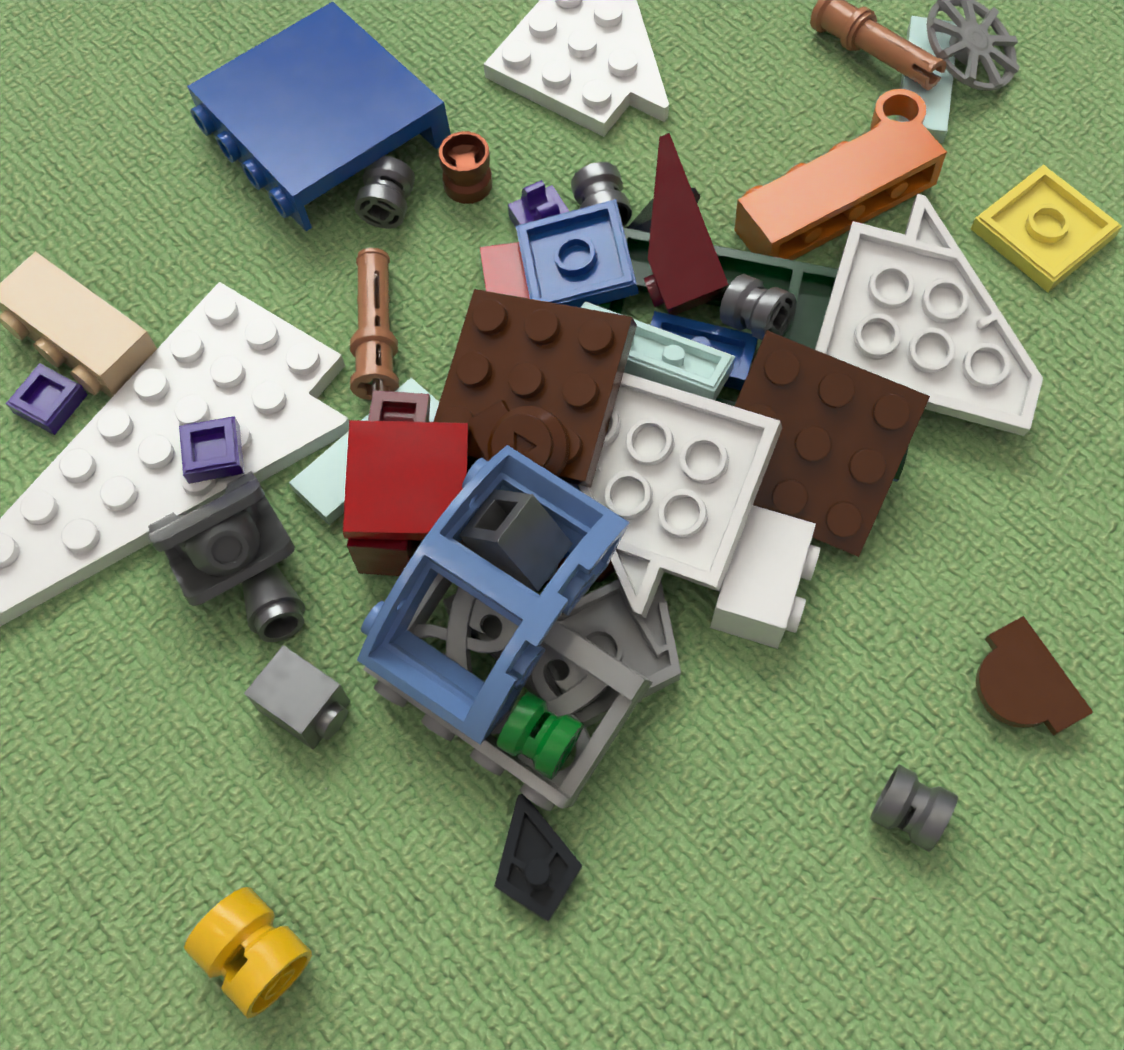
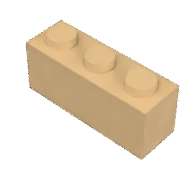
M36 251L0 283V310L2 311L0 323L17 339L22 341L28 336L34 340L33 346L53 366L58 368L61 364L65 363L73 369L70 372L73 378L93 395H96L101 390L112 398L157 350L145 329Z

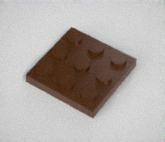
M474 289L433 422L466 423L467 420L499 400L505 401L509 410L522 406L542 408L555 415L562 422L569 437L570 451L568 461L558 477L565 482L591 488L637 324L631 316ZM468 426L467 460L476 462L479 458L485 459Z
M766 330L734 406L780 420L782 425L780 436L753 505L815 523L812 538L859 557L930 396Z

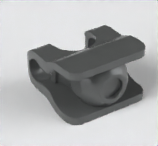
M252 471L226 484L227 490L222 496L183 516H177L173 512L148 525L150 542L156 551H164L167 555L170 567L189 605H201L284 560L295 550L292 540L264 495L263 488Z

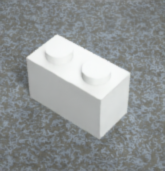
M752 505L725 575L710 628L777 649L785 630L796 633L806 599L795 596L800 578L811 581L821 548L810 544L816 524Z

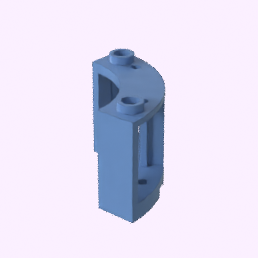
M508 445L489 461L479 458L466 474L462 483V490L423 539L397 579L385 602H378L366 616L361 632L367 635L357 661L481 745L511 711L530 674L545 652V647L540 644L560 614L564 613L569 616L590 586L607 568L630 522ZM494 489L533 494L573 543L568 550L570 555L540 595L460 543L462 539L459 534ZM438 573L519 626L485 682L407 630L417 608Z

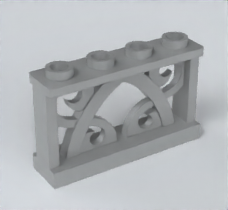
M438 573L417 608L407 630L420 639L433 637L445 640L446 653L443 654L472 673L470 650L488 654L503 652L519 626L460 587L457 588L453 599L448 627L444 628L426 624L452 584L451 581ZM494 615L500 619L502 632L497 639L484 641L471 638L472 628L486 633L483 628V622L488 616ZM557 619L540 644L545 647V652L531 673L534 686L539 695L546 701L548 710L557 716L568 714L580 721L575 713L593 702L607 688H613L619 692V695L591 738L584 726L576 743V756L573 762L566 769L559 771L551 780L534 769L531 759L522 754L511 756L497 747L498 738L492 734L501 733L511 712L506 715L480 745L366 666L363 669L378 680L373 688L380 695L401 707H404L407 701L425 713L421 722L428 729L449 741H452L455 735L474 747L470 757L475 762L501 776L504 769L524 782L520 792L530 801L548 811H551L554 805L561 809L574 805L580 792L637 703L641 702L653 683ZM555 660H562L569 667V674L564 680H555L562 689L567 691L560 696L551 688L545 673L549 663Z

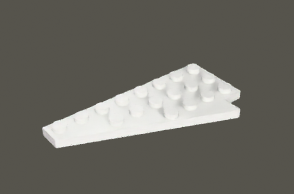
M219 282L0 518V627L150 544L148 525L173 512L177 516H183L222 496L227 490L226 484L252 471L260 483L345 435L349 431L348 417L317 399L345 367L342 355ZM235 416L240 425L245 474L188 484L182 470L179 426Z

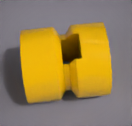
M243 887L221 900L201 919L188 936L184 949L209 978L224 977L221 987L223 993L248 1019L263 1012L290 988L308 965L312 957V951L288 926L274 928L272 925L275 915L272 909L250 887Z

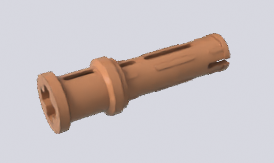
M818 0L813 8L810 24L814 30L820 33L826 31L841 39L842 47L849 51L864 50L917 82L926 90L932 89L941 79L940 76L932 73L934 70L940 73L945 72V60L933 56L877 23L874 11L865 6L857 8L845 0Z
M379 248L363 249L358 253V257H356V264L358 266V330L350 339V352L355 357L356 372L350 377V390L354 395L366 400L372 399L373 390L395 392L399 388V378L393 372V357L398 352V340L393 332L390 331L388 263H390V257L387 252Z

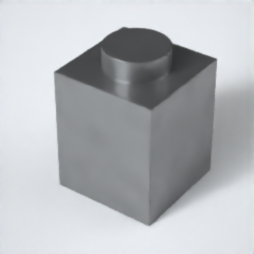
M496 489L493 490L459 534L460 538L474 553L535 591H539L543 584L555 574L559 562L573 545L533 494Z
M284 645L244 692L258 711L313 750L322 738L328 740L340 729L348 714L346 707L350 703L349 698L338 682Z

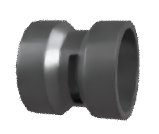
M383 156L367 166L363 174L365 186L359 190L354 205L357 215L366 223L379 228L389 229L401 225L407 210L405 198L410 195L415 181L412 169L403 161L389 156Z
M609 162L591 163L574 174L571 180V188L575 200L581 205L580 208L616 199L622 225L624 227L628 224L632 216V210L628 198L621 192L623 190V182L620 172L615 165Z
M742 274L737 276L725 291L720 306V319L723 324L739 331L747 328L750 329L753 337L763 340L766 330L784 336L794 318L796 298L793 293L778 287L766 289L762 281Z
M898 764L887 781L870 819L886 829L900 828L909 833L912 843L930 852L947 827L956 807L958 796L941 786L930 788L920 783L915 772Z

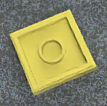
M1043 164L978 215L971 226V230L1046 292H1049L1113 240L1122 225Z

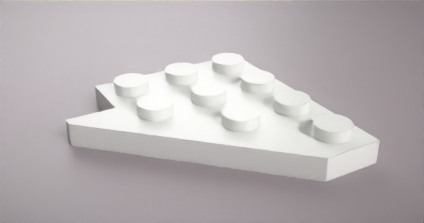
M539 0L484 63L485 78L603 137L629 105L663 122L668 118L669 102L637 0Z
M917 194L905 234L852 222L815 350L929 395L930 398L925 407L927 410L1024 436L1031 428L1043 377L927 197Z
M624 372L591 488L581 485L579 487L581 492L630 522L611 558V562L633 612L640 617L646 618L664 572L720 591L780 436L782 425L780 420Z

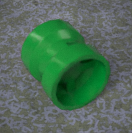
M527 692L517 703L504 724L497 740V747L511 756L520 754L526 756L533 761L536 771L552 780L571 754L581 735L584 724L568 714L557 716L548 710L545 700L531 692Z

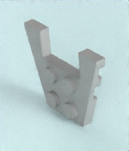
M619 579L583 596L569 616L561 613L558 617L559 621L652 681V685L643 698L680 680L681 670L668 605L664 598L661 581L646 618L640 617L633 612ZM455 594L443 600L448 615H450ZM494 615L488 616L483 622V628L486 633L472 628L471 637L484 641L497 639L502 632L500 619ZM502 652L490 655L497 661ZM562 660L552 661L545 670L546 678L554 692L560 696L567 691L562 689L555 680H564L569 674V667ZM530 674L524 687L529 692L543 699L537 692ZM611 687L607 688L598 698L575 713V715L584 724L585 728L602 720L619 695V692Z

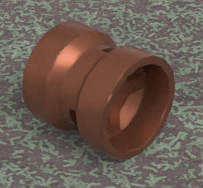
M470 131L449 135L442 141L439 147L440 166L443 170L442 179L447 196L453 201L462 204H473L483 200L492 189V172L489 167L490 153L486 140L479 134Z

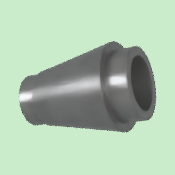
M276 564L242 582L248 627L251 631L257 633L260 639L266 642L282 641L295 635L302 628L305 605Z

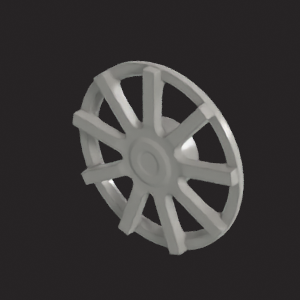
M938 0L928 14L926 24L927 36L936 57L946 61V70L961 83L977 90L992 91L1008 84L1020 67L1017 64L1014 48L1018 41L1016 36L1009 35L1004 25L996 17L999 11L995 7L989 10L975 0ZM954 6L963 8L965 19ZM939 11L945 12L957 26L937 19V13ZM975 13L983 18L981 24L977 23ZM989 26L993 28L997 35L988 34ZM935 32L950 35V47L942 50ZM994 46H1003L1005 54ZM954 55L961 63L967 65L965 74L958 70L948 58ZM992 59L998 62L1000 65H1002V67L1005 69L1002 77L1000 76ZM980 61L988 74L989 83L976 81L977 66Z

